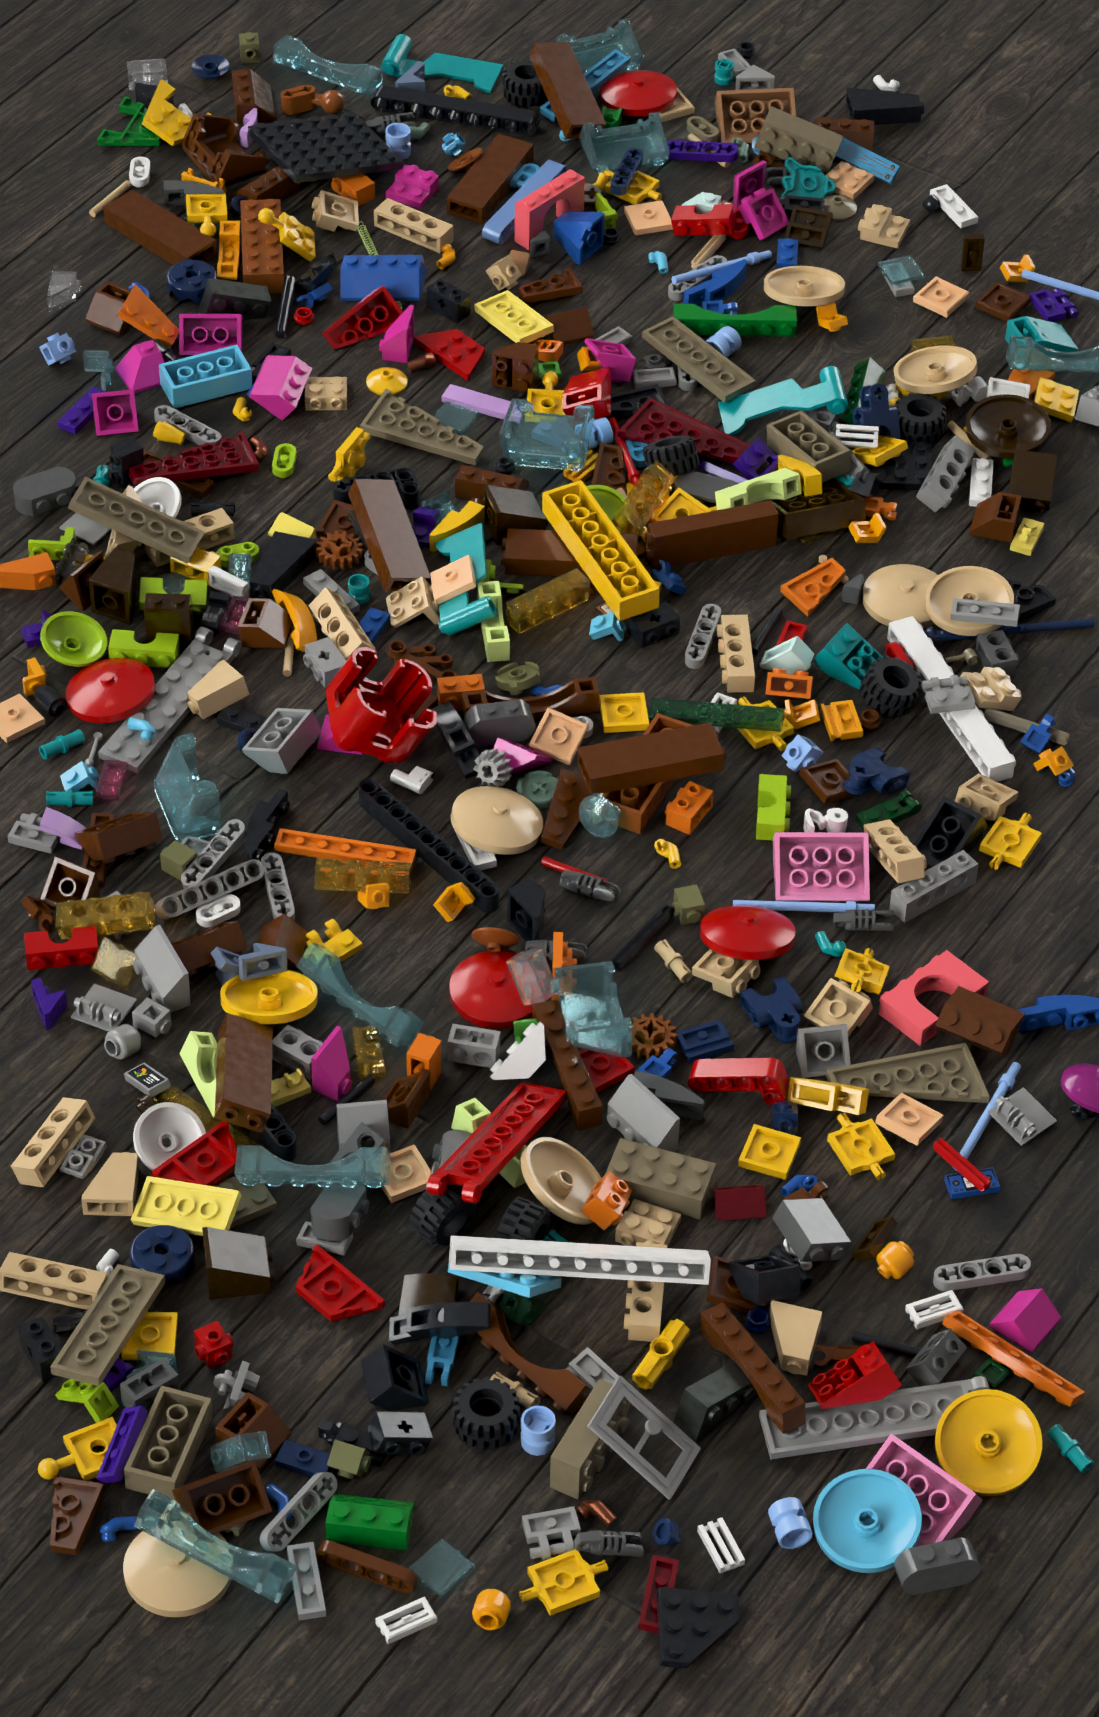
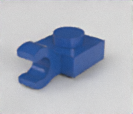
M328 282L308 294L300 296L297 302L304 300L306 307L311 309L315 299L317 303L328 297L326 293L333 289Z
M723 300L702 301V308L706 310L737 315V311H732L738 310L736 302L723 304Z
M660 560L659 563L662 565L661 571L653 569V574L658 576L657 578L669 591L683 595L687 589L681 582L683 579L674 572L670 573V564Z
M1046 714L1039 726L1032 723L1021 740V745L1038 755L1041 754L1052 738V734L1048 733V731L1055 724V718Z
M668 1048L659 1058L652 1055L637 1071L667 1078L672 1073V1067L677 1062L674 1059L677 1052Z

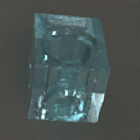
M229 554V573L248 582V588H250L249 581L252 577L251 554Z

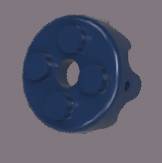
M185 259L168 270L166 276L167 293L169 296L174 293L179 301L191 299L196 305H200L209 278L217 279L216 271L206 262Z
M157 1225L147 1228L139 1233L131 1244L130 1261L132 1267L165 1275V1282L170 1279L179 1282L183 1280L190 1269L193 1270L195 1267L193 1242L187 1233L174 1226ZM166 1249L168 1253L162 1255L156 1254V1251Z

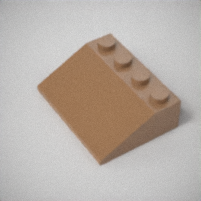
M794 88L717 91L715 109L720 141L731 143L733 139L740 138L741 141L748 145L752 144L753 139L760 134L771 106L796 116Z

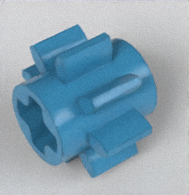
M448 133L442 138L445 141L442 144V148L448 156L454 155L456 157L465 151L462 147L466 143L459 133L455 135Z

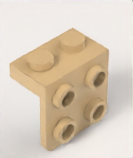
M422 576L400 590L392 592L386 598L390 622L394 628L422 613L435 625L440 621L439 605L434 601L432 585Z

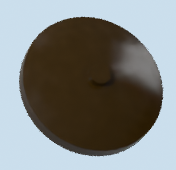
M1002 394L987 397L977 402L970 409L966 419V433L971 443L980 451L994 457L1014 459L1015 449L1038 452L1045 446L1050 436L1051 422L1047 412L1036 402L1018 395Z

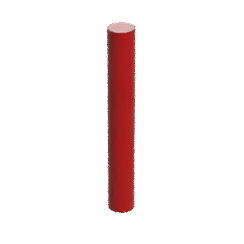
M545 856L541 861L542 866L561 873L565 870L580 872L608 881L602 877Z

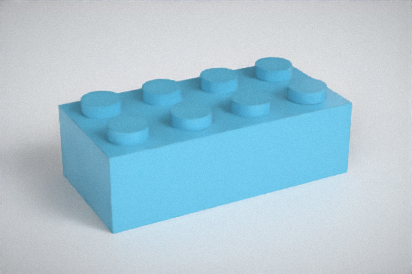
M238 345L159 364L160 385L174 409L242 392L252 387V369Z

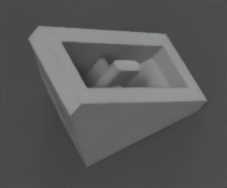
M752 65L736 76L735 90L774 89L775 77L771 73Z

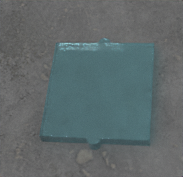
M910 255L878 262L883 276L889 280L891 285L924 278L919 264H916Z
M446 401L440 409L436 410L434 417L439 419L440 424L443 426H450L455 429L456 433L463 435L469 426L473 425V421L477 418L479 412Z
M441 1539L413 1563L409 1569L417 1574L423 1586H428L442 1597L474 1569V1564L466 1559L459 1549L455 1550L446 1541Z

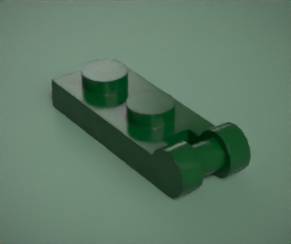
M904 790L897 797L857 813L855 821L863 830L865 824L890 819L893 823H897L919 813L922 805L913 799V795L908 790Z

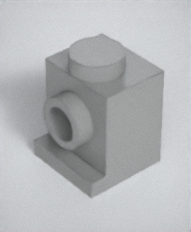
M148 997L132 1012L133 1027L136 1030L141 1029L155 1038L160 1033L166 1034L171 1028L170 1010Z

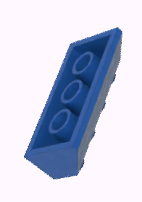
M344 255L340 269L341 301H361L373 290L383 285L395 301H420L427 274L423 255Z

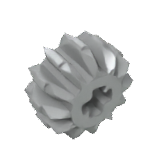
M497 748L483 751L474 760L477 765H475L473 770L478 772L476 778L482 779L481 785L503 786L512 777L510 772L513 767L508 764L511 759H506L505 752L499 753Z

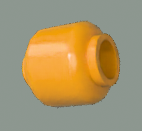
M895 1241L889 1242L876 1257L879 1265L877 1270L887 1279L890 1277L901 1279L914 1265V1252L902 1241L898 1243Z
M497 1589L481 1591L477 1595L472 1611L474 1621L486 1630L501 1628L505 1625L511 1608L510 1600L506 1594Z

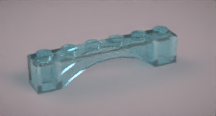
M286 34L273 45L274 62L370 97L378 86L383 85L382 69L372 65L344 64L323 59L312 53L303 44L302 40Z
M1010 337L1006 353L1010 369L1093 371L1099 373V346L1078 352H1061L1045 348L1031 337Z
M310 943L296 966L303 972L302 975L310 978L313 982H317L322 992L334 995L336 997L335 1001L339 1005L351 1008L353 1010L352 1014L356 1018L368 1021L370 1023L369 1027L373 1031L385 1034L387 1036L386 1040L396 1047H399V1045L410 1046L424 1021L408 1009L395 1006L386 1008L376 1007L363 1000L347 981L340 958L323 945Z
M237 1145L235 1176L239 1183L246 1186H255L257 1183L281 1186V1183L297 1187H304L306 1184H316L320 1187L341 1184L343 1187L348 1188L356 1187V1185L379 1188L381 1185H389L391 1155L387 1148L362 1147L352 1155L339 1161L309 1166L282 1160L271 1154L263 1146Z
M152 1489L141 1506L134 1527L277 1604L289 1587L297 1568L296 1565L273 1553L248 1551L220 1540L198 1525L181 1508L177 1501Z

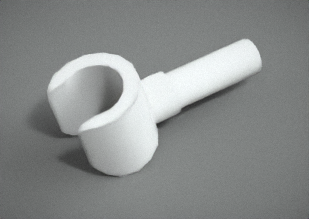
M488 1285L483 1294H490L491 1296L488 1299L494 1303L501 1294L509 1291Z

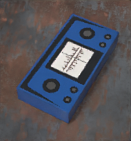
M993 1167L979 1169L991 1180V1187L985 1192L977 1189L960 1173L945 1175L944 1181L951 1200L999 1192L1000 1184Z

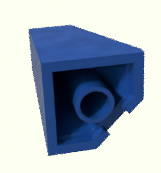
M565 212L554 220L553 237L576 264L581 265L604 246L605 214L602 212Z

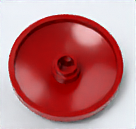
M647 70L627 71L614 75L601 86V102L607 109L618 110L622 108V115L649 116L665 111L675 103L677 99V86L670 77L662 73Z
M111 658L98 661L80 670L68 683L65 697L69 710L77 718L91 723H111L131 717L146 707L154 696L156 684L152 671L144 663L130 658Z
M732 905L721 907L706 914L700 924V937L707 947L719 954L737 959L764 960L778 957L788 952L795 942L796 931L793 923L784 915L759 906Z
M485 951L470 956L456 967L450 978L449 995L454 1009L467 1021L485 1028L513 1027L514 1021L531 1019L532 1004L544 1002L545 979L540 969L528 958L509 951Z

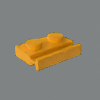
M852 700L831 702L830 705L826 706L824 703L820 705V712L830 741H834L835 738L846 740L863 737V729Z

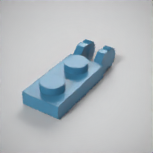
M440 1335L432 1337L427 1357L426 1384L432 1383L434 1368L443 1369L441 1386H448L450 1371L453 1370L460 1336L447 1339Z

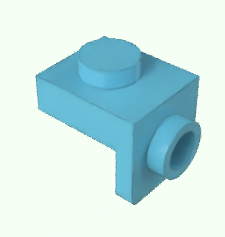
M611 612L591 619L589 635L595 640L613 634L618 641H622L626 626L623 620L619 621L615 614Z
M83 761L60 775L65 792H67V789L77 792L87 784H90L95 789L100 787L97 780L99 774L93 766L88 767Z

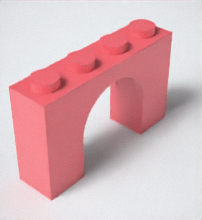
M569 169L516 202L515 242L530 250V240L543 231L545 215L555 202L557 217H560L565 212H584L585 177Z
M946 950L941 955L933 957L923 968H918L909 978L901 980L891 991H886L879 1000V1015L919 1046H922L937 1035L938 1028L936 1027L938 1017L916 999L918 995L927 991H942L952 995L960 986L987 998L989 981Z

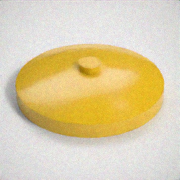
M290 970L242 981L239 975H236L225 982L220 991L221 1006L226 1013L260 1024H280L300 1019L313 1011L318 1002V990L315 983L305 975Z
M991 1389L976 1390L960 1396L945 1409L936 1429L935 1451L938 1462L946 1473L977 1495L998 1496L1016 1490L1032 1476L1041 1457L1042 1434L1036 1417L1021 1400L1003 1391Z

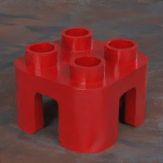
M359 647L354 650L326 688L333 740L339 748L347 752L358 751L375 756L385 763L405 762L437 723V712L427 708L414 722L415 713L432 692L431 678L417 663L407 659H400L383 681L376 682L366 679L365 677L378 661L377 651L368 647Z

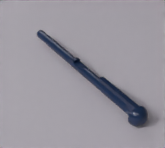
M1094 619L1017 624V627L1002 625L994 631L1003 630L1004 634H1025L1027 632L1094 627ZM932 627L924 631L933 642L977 638V636H962L945 630L933 631Z

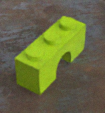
M141 577L140 610H144L146 593L168 594L163 589V578ZM185 579V587L180 594H191L194 614L200 615L205 612L207 605V581Z
M113 629L108 647L109 659L130 658L138 660L148 667L170 668L179 657V634L157 632L154 641L148 644H141L135 641V631Z
M759 774L756 840L773 841L775 832H789L790 818H785V815L790 816V802H786V799H790L791 785H787V776Z

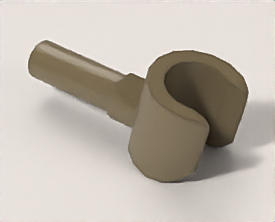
M972 648L966 649L961 655L945 658L946 663L964 660L970 666L978 663L976 658L978 655Z

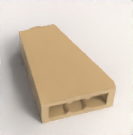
M225 660L220 661L187 692L190 700L188 706L193 714L197 713L202 719L250 695L244 677Z
M113 1152L82 1194L83 1215H133L139 1177L137 1153Z
M771 1301L769 1321L781 1370L807 1376L814 1353V1346L816 1345L821 1328L822 1311Z

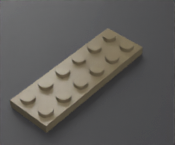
M673 316L642 332V338L723 402H727L755 387V379Z
M87 477L82 481L68 506V509L187 564L204 535L202 530Z
M117 1264L50 1366L51 1374L100 1386L166 1283L165 1275Z

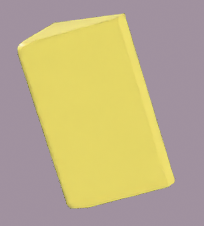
M282 512L278 515L268 532V535L271 537L277 531L316 539L314 527Z

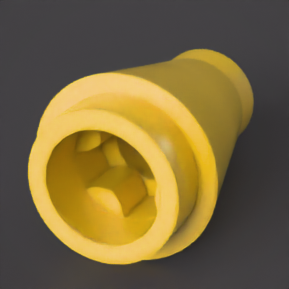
M158 421L154 428L153 437L157 438V441L182 445L186 433L178 430L166 421Z

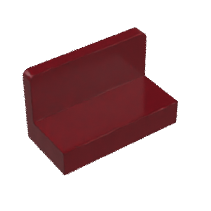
M763 1185L711 1188L712 1199L715 1200L716 1220L766 1217L765 1187Z

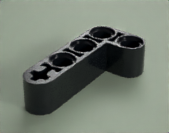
M406 467L340 479L333 484V501L337 500L352 505L348 492L355 479L394 480L405 509L413 510L420 505V485L413 470Z

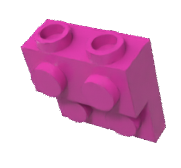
M404 164L403 169H400L395 174V182L386 191V198L421 209L439 189V175L432 170L424 171L416 165L409 166Z
M761 188L754 192V197L749 195L741 199L742 204L737 206L745 223L751 222L759 240L782 229L789 222L774 188L768 190Z

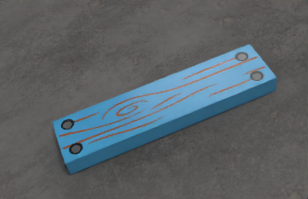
M844 137L835 157L874 174L875 177L891 185L901 169L899 165Z

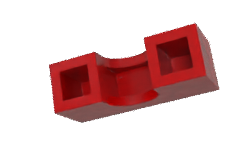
M734 204L714 205L713 209L706 214H697L695 205L676 206L671 218L674 236L732 235L737 222Z
M96 926L72 928V938L68 942L61 944L52 942L49 939L48 931L24 933L27 970L100 963Z

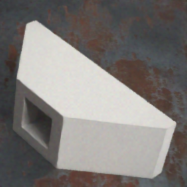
M541 1022L537 1025L531 1023L523 1032L526 1037L520 1044L515 1041L506 1051L510 1055L504 1061L499 1059L491 1067L490 1070L493 1072L490 1076L491 1079L530 1078L542 1065L546 1058L544 1025Z

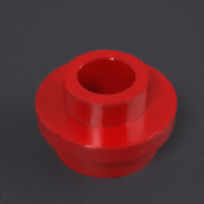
M298 308L294 314V321L297 324L306 326L314 321V314L310 308Z

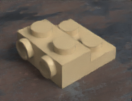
M323 190L320 191L318 197H314L312 208L315 210L312 220L316 221L317 227L335 232L337 226L347 230H357L359 226L358 201Z
M873 204L871 208H866L864 219H861L859 222L858 231H861L860 239L898 249L910 226V219L891 215L892 208Z
M309 377L305 385V411L347 410V377Z
M984 667L981 673L962 672L960 676H967L968 685H964V687H970L975 703L979 708L1014 711L1022 698L1021 691L1016 689L1015 685L1011 683L1010 676L999 667Z
M978 773L959 786L955 802L983 815L986 820L996 821L999 816L1005 814L1006 807L1017 799L1019 792Z
M711 949L692 967V975L711 982L714 991L731 998L745 990L747 982L750 979H757L760 974L759 960L732 958Z
M830 978L804 1014V1018L817 1027L847 1024L849 1037L856 1026L860 1027L873 1007L870 997L860 991L858 993L853 992L846 982L842 980L837 982Z
M634 1199L629 1210L624 1212V1216L616 1227L615 1242L621 1243L624 1246H636V1243L640 1242L665 1244L668 1247L681 1221V1214Z

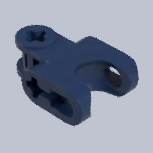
M882 383L864 386L859 395L861 407H856L853 412V425L877 426L881 436L900 439L899 413L897 407L889 406L886 386ZM854 431V433H858V434H873V435H874V433H872V432H857V431ZM855 439V442L873 443V440Z
M873 748L857 754L852 759L848 770L850 778L845 780L843 787L847 792L854 795H862L875 789L882 795H886L905 788L911 773L903 766L891 767L884 764L886 753L880 748Z
M785 977L773 979L772 995H759L752 988L740 992L741 1007L756 1028L759 1029L768 1025L780 1042L789 1044L797 1041L798 1026L800 1024L799 1014L803 1012V1006L799 996Z

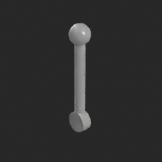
M96 732L93 735L94 743L89 758L85 760V764L88 767L94 764L93 758L98 743L103 739L101 732Z

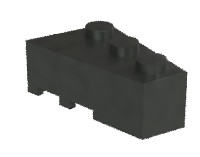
M209 278L198 312L199 314H241L242 320L266 318L271 304L268 287Z
M733 1361L684 1389L673 1423L698 1444L741 1406L748 1403L755 1395V1388L742 1369Z

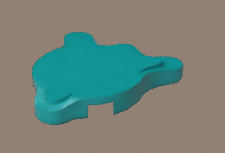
M788 157L785 160L784 166L791 176H784L782 178L785 191L781 194V198H785L786 195L824 198L835 191V182L821 172L822 169L812 165H801L792 157Z

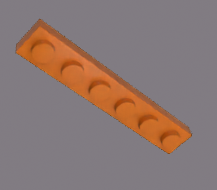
M281 828L274 844V850L277 852L412 872L416 859V849Z
M959 1310L945 1316L942 1325L949 1329L951 1328L957 1336L969 1341L970 1345L975 1349L983 1350L989 1354L997 1363L1004 1364L1012 1369L1015 1375L1026 1378L1034 1383L1037 1389L1054 1396L1060 1404L1071 1407L1082 1400L1085 1391Z

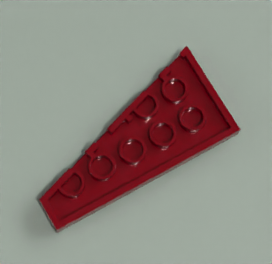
M649 398L620 428L617 436L646 444L672 436L694 437L699 456L734 463L750 446L733 436L652 398Z
M244 432L237 434V438L229 440L228 437H225L218 444L206 443L181 451L179 456L173 458L171 455L163 457V461L157 463L149 461L130 467L129 476L133 485L138 486L140 483L155 477H163L171 481H188L189 479H207L213 476H229L238 473L249 474L259 471V463Z

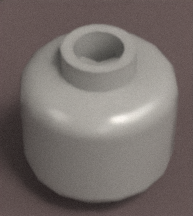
M123 1024L110 1030L106 1034L104 1042L106 1052L119 1060L135 1054L141 1047L140 1033L129 1024Z

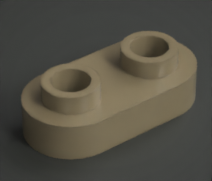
M700 116L688 118V132L693 133L703 142H716L718 140L719 130L717 127Z

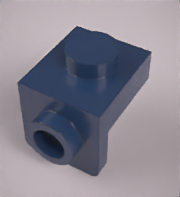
M779 1101L777 1104L772 1103V1129L797 1136V1105L792 1104L790 1101Z

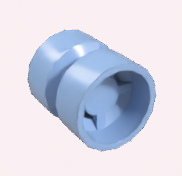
M403 123L388 125L385 130L386 144L402 160L408 158L411 154L410 127Z
M729 326L721 328L715 335L706 340L708 344L726 358L741 347L742 342L738 332Z
M605 417L594 420L592 423L587 422L577 425L575 428L576 439L582 451L594 449L597 445L600 446L601 442L606 444L613 443L612 427Z
M532 1406L522 1414L521 1446L531 1455H545L554 1447L556 1419L554 1413L547 1407Z
M795 1497L783 1498L770 1506L768 1514L772 1525L776 1527L775 1534L782 1548L794 1549L810 1541L813 1533L807 1518H805L806 1514L799 1499Z

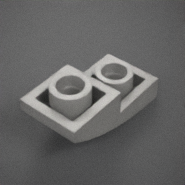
M83 1134L75 1150L70 1149L60 1167V1171L84 1179L104 1153L107 1147L106 1142Z

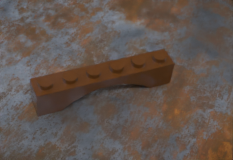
M595 677L573 679L552 692L529 698L502 697L485 690L463 692L462 714L464 718L466 712L474 705L518 699L524 700L530 705L534 719L543 718L547 708L565 715L599 712L600 692Z
M556 999L532 1004V1019L536 1018L538 1023L541 1022L544 1025L545 1046L555 1062L564 1090L567 1091L570 1113L577 1129L583 1130L602 1125V1104Z
M477 1292L470 1302H482L491 1305L490 1329L471 1334L475 1336L478 1333L483 1338L480 1342L491 1351L496 1349L501 1354L498 1358L509 1367L512 1364L518 1368L516 1373L526 1382H529L531 1379L536 1384L534 1389L545 1398L549 1395L555 1401L552 1405L560 1412L565 1414L568 1411L576 1415L593 1388L578 1375L567 1369L554 1370L542 1368L528 1361L518 1350L511 1338L505 1312L486 1296Z
M722 1302L702 1311V1335L714 1350L728 1355L742 1369L758 1393L768 1416L782 1434L806 1424L805 1401L727 1306Z

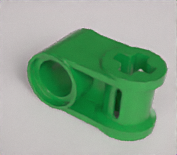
M603 106L602 116L606 126L601 137L604 139H615L618 136L619 127L622 122V108L616 110L607 109Z

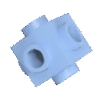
M56 333L47 338L49 342L39 347L48 366L57 361L62 364L70 360V355L76 352L74 342L67 333L61 336Z
M798 734L787 745L782 757L788 761L786 765L797 773L803 767L815 765L823 751L810 739Z

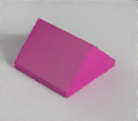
M1043 1289L1018 1291L991 1321L989 1327L1033 1353L1060 1322L1061 1316Z

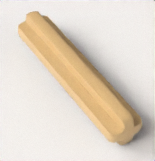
M714 235L691 261V267L694 269L708 260L726 240V235Z

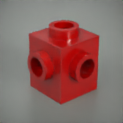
M218 1321L194 1330L195 1353L200 1361L204 1360L208 1369L216 1365H222L232 1359L233 1339L229 1332H224Z

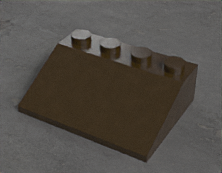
M840 481L822 484V494L805 496L801 491L802 494L786 500H772L778 512L777 531L788 540H797L800 536L805 535L817 536L819 533L826 531L837 532L841 528H848L852 521H866L865 499L849 490Z

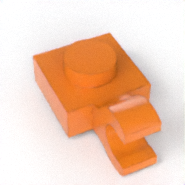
M862 496L865 499L867 517H873L874 513H879L888 520L896 519L897 512L892 511H896L897 503H886L884 498Z

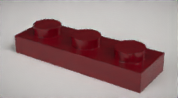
M652 1555L638 1624L639 1630L658 1634L656 1591L658 1587L674 1588L679 1560Z

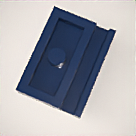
M721 1020L675 1033L677 1034L676 1041L684 1056L687 1057L689 1064L698 1059H707L734 1051V1043L731 1042L730 1036Z

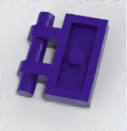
M1055 288L1053 293L1049 289L1032 292L1029 295L1031 303L1045 321L1055 322L1066 319V314L1072 318L1078 316L1074 303L1069 302L1066 293L1059 288Z

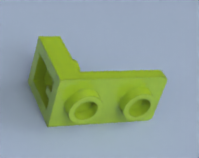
M600 192L595 193V209L597 212L605 214L604 229L608 227L616 228V221L618 220L616 210L611 208L607 199Z
M66 527L64 536L61 535L60 541H28L29 557L48 552L51 560L73 561L76 547L75 527Z
M486 559L487 577L480 582L491 581V578H495L496 565H492L491 560ZM499 583L500 589H507L506 593L519 594L520 590L525 591L523 584Z
M69 1379L63 1383L62 1388L55 1395L58 1400L84 1403L96 1423L109 1418L119 1407L104 1382L97 1386Z

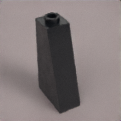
M847 88L846 107L852 120L866 119L874 121V125L921 122V114H924V103L920 101L919 95Z
M275 531L249 581L250 598L271 599L273 601L275 599L272 594L273 589L283 591L316 558V539Z

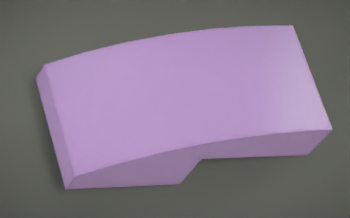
M253 108L243 118L244 126L241 128L239 136L241 137V146L246 148L254 141L248 134V126L258 123L257 108Z
M46 807L38 830L60 836L59 843L82 850L83 846L76 839L74 833L86 828L71 817Z

